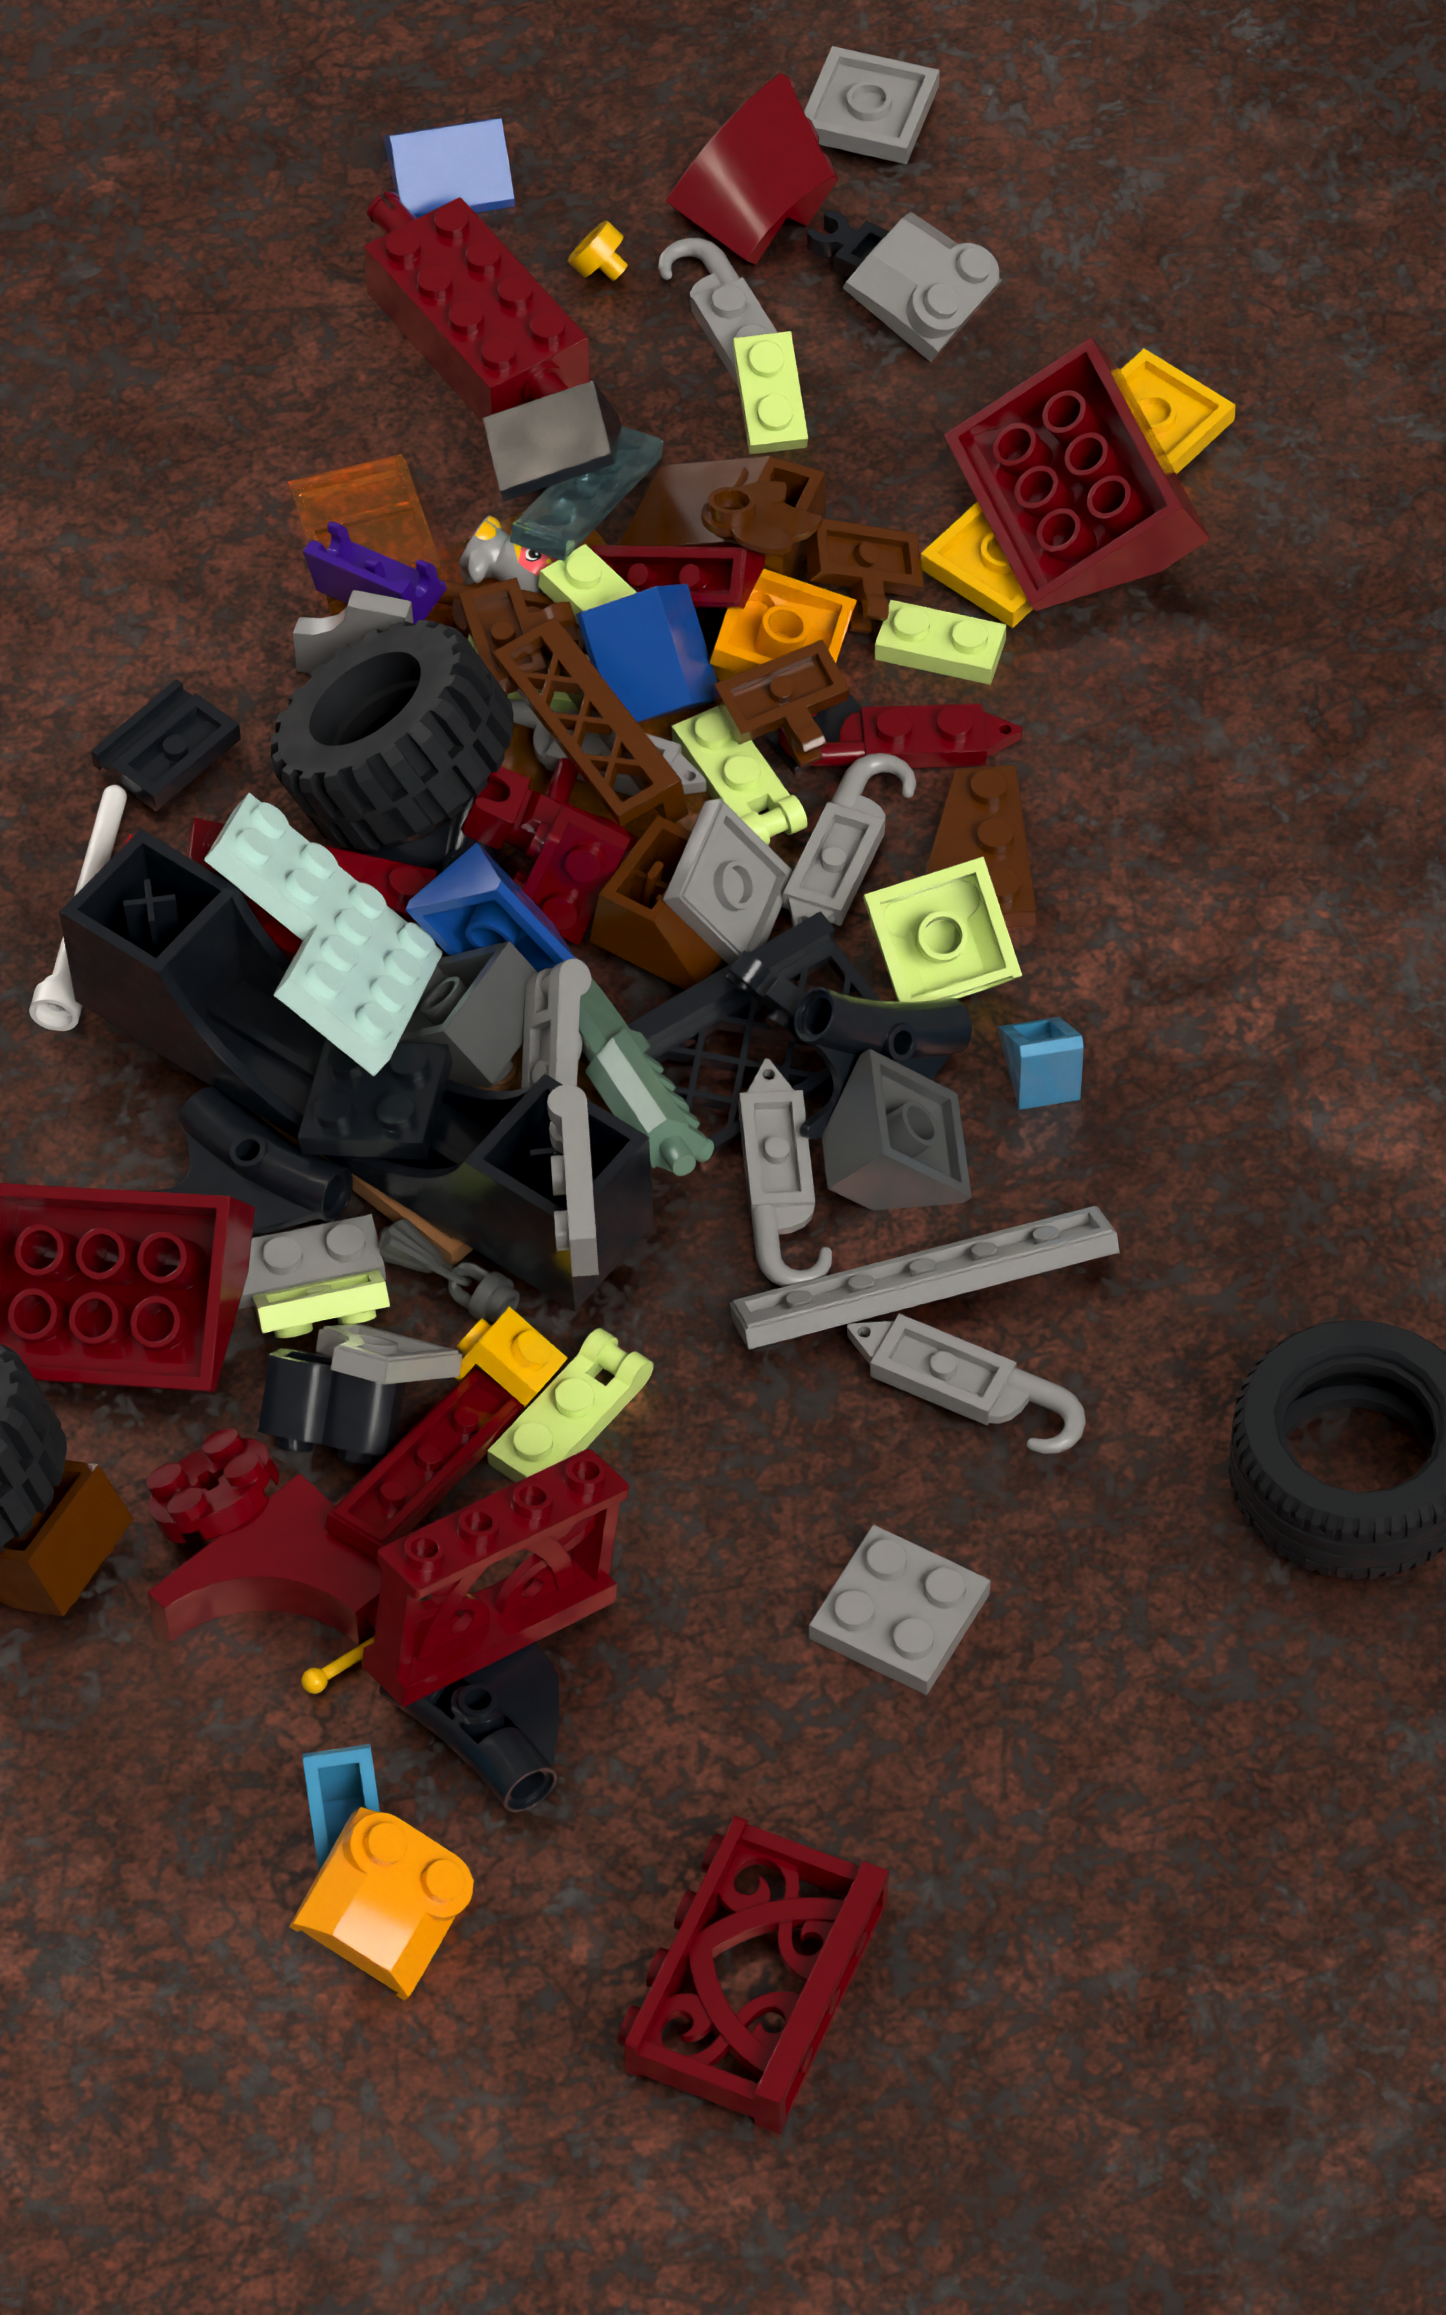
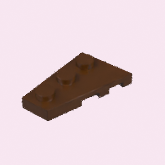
M1016 765L955 769L925 875L984 857L1007 928L1035 926L1036 921L1035 900Z

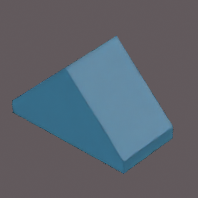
M1059 1016L998 1026L999 1038L1019 1110L1080 1100L1084 1050L1083 1039L1080 1033Z
M370 1744L302 1754L319 1871L354 1811L363 1807L380 1812Z

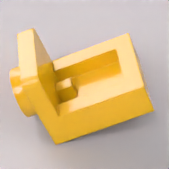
M509 1306L492 1326L481 1318L456 1346L466 1356L461 1361L459 1377L455 1378L460 1382L473 1366L477 1364L526 1407L568 1358Z

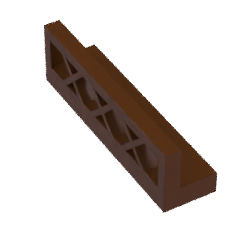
M555 616L493 651L495 663L620 827L652 808H655L661 817L673 823L689 815L680 777ZM541 648L548 674L522 671L516 662ZM536 689H542V694L540 695ZM554 692H566L579 709V715L553 712L550 705ZM568 730H574L573 736H571ZM585 733H597L611 751V755L602 756L584 753L581 747ZM599 771L606 772L604 778ZM617 773L629 775L641 792L622 802L613 791Z

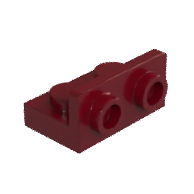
M563 806L553 827L541 822L525 856L536 860L530 875L518 870L513 881L553 922L563 938L579 945L596 911L599 893L615 873L631 838Z

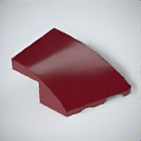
M782 73L776 75L759 89L719 129L695 158L665 200L744 260L755 265L785 219L788 217L808 226L839 179L828 155L824 154L819 146V135L812 120L805 116L793 90L796 88L793 80Z

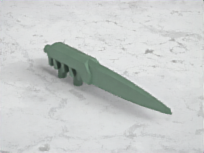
M591 977L592 981L589 990L580 996L579 1032L583 1041L582 1051L590 1062L585 1072L613 1115L649 1136L651 1166L653 1168L657 1166L679 1176L687 1175L695 1168L696 1161L703 1163L711 1157L714 1150L713 1141L697 1130L700 1125L698 1119L689 1113V1106L685 1100L673 1092L676 1087L670 1079L661 1074L664 1069L660 1063L646 1054L651 1046L643 1034L631 1030L616 1008Z

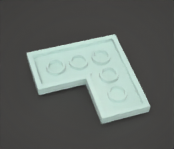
M248 793L233 810L204 861L303 941L277 987L274 996L372 1076H375L390 1060L443 951L435 945L433 938L421 926L412 922L408 923L388 907L383 896L374 887L366 883H359L338 866L335 857L328 849L318 843H310L289 825L285 815L278 808L269 803L260 802L251 793Z

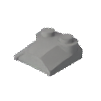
M909 212L901 218L847 280L843 289L927 360L932 362L992 295L1002 279L999 278L998 263L987 249L974 243L958 244L914 213Z

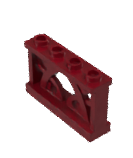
M586 1449L379 1548L377 1563L382 1567L375 1636L374 1643L364 1647L362 1667L402 1707H405L614 1603L618 1583L609 1574L620 1502L627 1499L629 1484L593 1450ZM522 1549L534 1553L524 1560L509 1577L476 1593L468 1592L489 1565ZM432 1594L429 1600L419 1602V1599Z
M735 1815L725 1836L716 1833L712 1837L706 1849L701 1868L702 1872L706 1873L697 1892L688 1890L683 1896L674 1921V1929L679 1931L669 1950L660 1947L656 1952L646 1978V1986L650 1987L649 1993L641 2008L635 2005L629 2008L619 2031L618 2045L624 2046L625 2071L637 2077L644 2075L754 2118V2125L781 2134L888 1904L889 1870L865 1861L862 1862L861 1866L855 1865L749 1825L748 1820ZM760 1864L773 1869L781 1875L786 1887L784 1900L770 1902V1888L767 1882L760 1876H758L759 1889L749 1895L740 1894L735 1889V1879L741 1870L751 1865ZM799 1880L846 1898L845 1900L815 1897L799 1898ZM723 1906L724 1909L730 1915L715 1922L716 1917L721 1907ZM793 1928H802L801 1943L807 1938L819 1940L822 1944L819 1952L811 1956L797 1953L792 1943ZM778 1931V1949L782 1962L797 1980L805 1984L801 1994L794 1992L764 1994L747 2003L735 2014L719 1984L713 1958L743 1941ZM689 1974H691L695 1994H680ZM769 2012L779 2014L785 2021L784 2028L778 2033L765 2031L762 2026V2020L756 2025L752 2034L747 2029L754 2020ZM679 2016L686 2017L693 2024L687 2033L681 2035V2041H698L704 2038L711 2029L718 2038L707 2049L699 2053L682 2055L669 2050L664 2045L661 2033L671 2019ZM729 2051L743 2066L760 2078L759 2084L713 2066Z

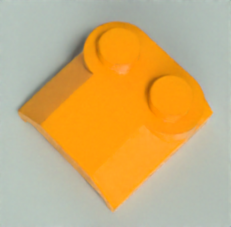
M763 568L745 608L726 610L709 664H712L717 679L722 681L822 639L836 663L857 600Z
M360 1807L350 1815L289 1927L296 1932L301 1930L396 1991V1996L405 2001L416 1987L455 1916L465 1909L470 1902L475 1880L472 1878L470 1870L463 1860L392 1814Z

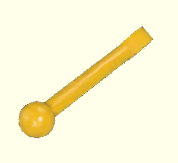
M374 1636L321 1669L315 1667L307 1669L301 1678L303 1688L308 1693H321L326 1688L329 1679L363 1659L364 1647L374 1643Z

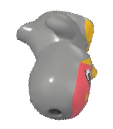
M488 515L475 531L458 565L461 568V576L465 584L480 583L484 578H494L501 582L517 577L521 590L545 594L538 587L540 571L559 559L557 556L527 547L543 544L531 539L529 534L521 535L520 533L508 535L502 530L500 522Z

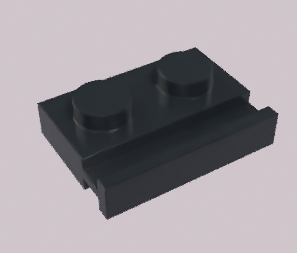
M176 679L91 750L93 766L98 770L102 768L112 774L113 781L154 811H157L241 740L239 723L197 693L192 696L185 691L183 683Z

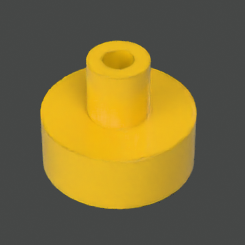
M605 220L581 241L569 256L567 262L584 278L599 268L611 281H614L628 266L615 252L624 236L610 222Z

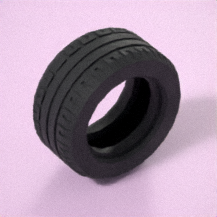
M1342 1320L1314 1325L1306 1328L1305 1331L1293 1333L1291 1337L1284 1338L1278 1342L1277 1346L1267 1350L1266 1355L1258 1359L1256 1366L1252 1367L1247 1373V1378L1244 1379L1241 1391L1236 1399L1230 1442L1229 1479L1233 1488L1234 1500L1238 1502V1509L1241 1514L1245 1515L1244 1519L1248 1526L1253 1528V1532L1259 1538L1264 1539V1543L1269 1548L1276 1550L1277 1554L1289 1558V1561L1304 1567V1569L1317 1571L1327 1576L1352 1579L1378 1578V1576L1387 1577L1394 1576L1395 1573L1401 1574L1409 1571L1410 1568L1423 1565L1424 1561L1432 1560L1437 1556V1553L1446 1549V1352L1416 1333L1390 1324L1374 1321ZM1361 1407L1385 1413L1410 1429L1425 1450L1427 1462L1412 1478L1387 1490L1353 1492L1329 1486L1304 1470L1288 1448L1286 1439L1302 1421L1327 1409Z

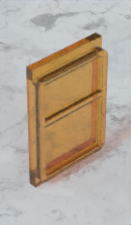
M402 454L288 481L289 490L307 545L313 539L322 543L328 550L331 543L328 523L334 521L346 527L352 542L416 569L417 560L422 559L433 564L439 579L445 580L412 477ZM323 593L330 616L340 614L347 607L346 603Z

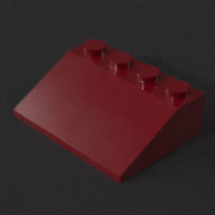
M1092 337L944 434L1026 598L1035 611L1161 572L1210 540L1204 525L1121 370Z
M0 1183V1344L10 1347L19 1354L35 1381L215 1393L249 1272L255 1207L231 1196Z

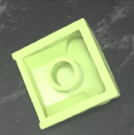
M984 857L864 894L863 899L870 917L871 930L877 939L897 1001L916 1002L946 998L959 999L1022 977Z

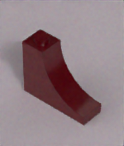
M299 1473L268 1497L269 1501L249 1521L227 1534L218 1536L148 1591L153 1626L167 1640L172 1642L185 1632L219 1617L249 1611H279L303 1615L325 1623L346 1635L359 1646L375 1634L382 1567L378 1565L376 1560L325 1530L327 1515L335 1505Z

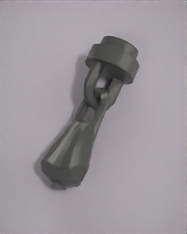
M407 1218L393 1222L390 1226H386L381 1230L378 1248L384 1262L424 1273L435 1272L448 1279L449 1293L457 1303L468 1309L469 1315L478 1321L483 1318L490 1324L492 1322L495 1323L509 1306L515 1311L520 1294L513 1289V1281L497 1271L490 1273L476 1263L463 1262L454 1267L443 1260V1256L438 1248L431 1244ZM469 1276L480 1282L473 1295H470L461 1288V1286L471 1285L472 1281Z

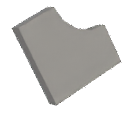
M353 590L347 607L340 614L326 618L299 617L293 631L297 671L310 674L320 664L326 665L335 658L336 651L348 643L351 646L363 640V635L376 629L386 631L395 623L404 621L413 623L412 602Z
M359 1323L324 1326V1329H319L316 1352L333 1357L331 1370L381 1384L459 1377L462 1354L458 1353V1350Z

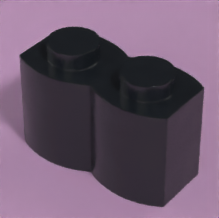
M282 1348L270 1354L258 1432L275 1436L274 1445L276 1447L291 1451L309 1452L313 1450L314 1443L337 1448V1458L359 1464L376 1463L377 1455L386 1456L396 1446L406 1382L381 1384L331 1370L333 1357Z

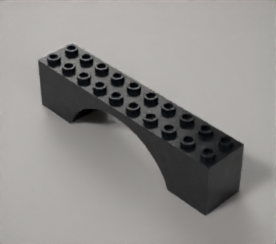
M140 829L59 911L75 1002L298 1140L299 1130L325 1039H328L274 996L291 962L264 930L238 887ZM546 1074L536 1083L513 1091L478 1089L448 1079L427 1160L323 1155L334 1163L347 1167L358 1178L574 1312L580 1308L654 1224L649 1136L587 1100L599 1275L572 1277L570 1251H557L554 1211H567L566 1195L553 1196L551 1156L564 1154L556 1151L551 1144L549 1132L551 1120L547 1107L548 1095L553 1089L563 1084Z

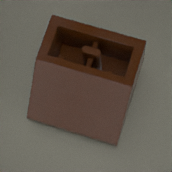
M657 815L599 893L589 941L687 990L716 973L724 960L663 901L692 832Z

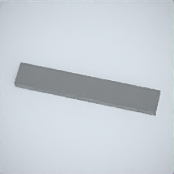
M1092 1206L739 1298L729 1302L732 1321L750 1350L1119 1253L1117 1232L1100 1209Z

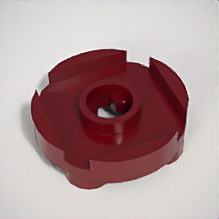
M234 1428L222 1429L211 1434L204 1441L201 1449L189 1454L178 1463L165 1464L150 1474L146 1481V1485L151 1493L148 1509L162 1535L171 1542L186 1543L181 1533L196 1531L201 1533L205 1541L217 1538L221 1534H227L240 1527L262 1510L269 1501L263 1490L269 1484L270 1479L277 1486L280 1478L279 1470L263 1443L252 1438H241L238 1431Z

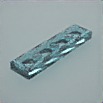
M622 426L615 464L549 486L512 524L510 542L565 561L661 459L664 441Z

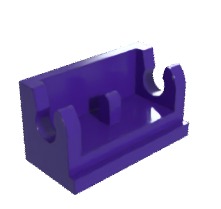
M334 521L328 523V533L331 534V543L328 550L322 543L313 539L303 550L317 591L348 604L353 590L408 600L412 602L413 624H416L418 620H424L447 590L445 582L439 580L433 564L418 559L416 569L363 547L352 542L346 527Z

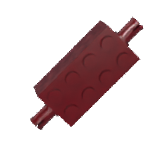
M392 191L384 192V198L391 204V207L382 200L380 195L374 198L368 207L367 216L385 235L364 245L367 292L483 424L484 417L590 382L588 337L461 197L419 218H416L401 202L400 197Z

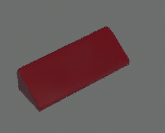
M591 545V550L637 593L655 586L688 584L695 608L744 609L763 571L766 559L764 555L744 547Z

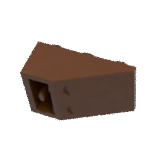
M771 456L660 465L619 546L742 547L735 540H724L708 531L702 525L701 511L708 502L709 494L714 490L723 487L740 488L745 484L754 482H785L787 494L784 503L825 518V472ZM805 541L793 543L792 550L787 553H760L766 557L764 569L796 579L806 559Z

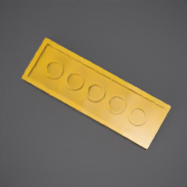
M1145 348L1121 369L1125 380L1176 475L1235 420L1236 405ZM978 501L921 553V567L924 572L1009 627L1014 628L1033 610Z

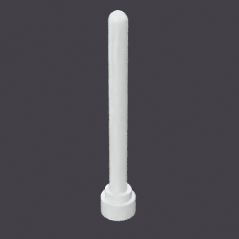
M111 785L103 792L75 895L111 858L127 800L126 792L121 786ZM64 937L61 941L53 973L36 986L29 1009L31 1018L37 1024L57 1031H67L74 1028L78 1024L82 1005L75 1002Z

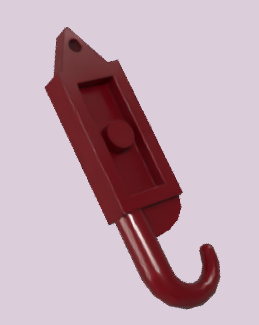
M982 703L861 707V711L852 713L844 721L840 730V742H826V746L819 748L823 756L822 759L809 765L816 767L849 766L855 760L868 754L884 753L894 755L907 762L910 768L986 766L987 757L1022 739L1023 728L984 712ZM781 727L778 730L781 748L790 758L794 759L790 752L784 729Z

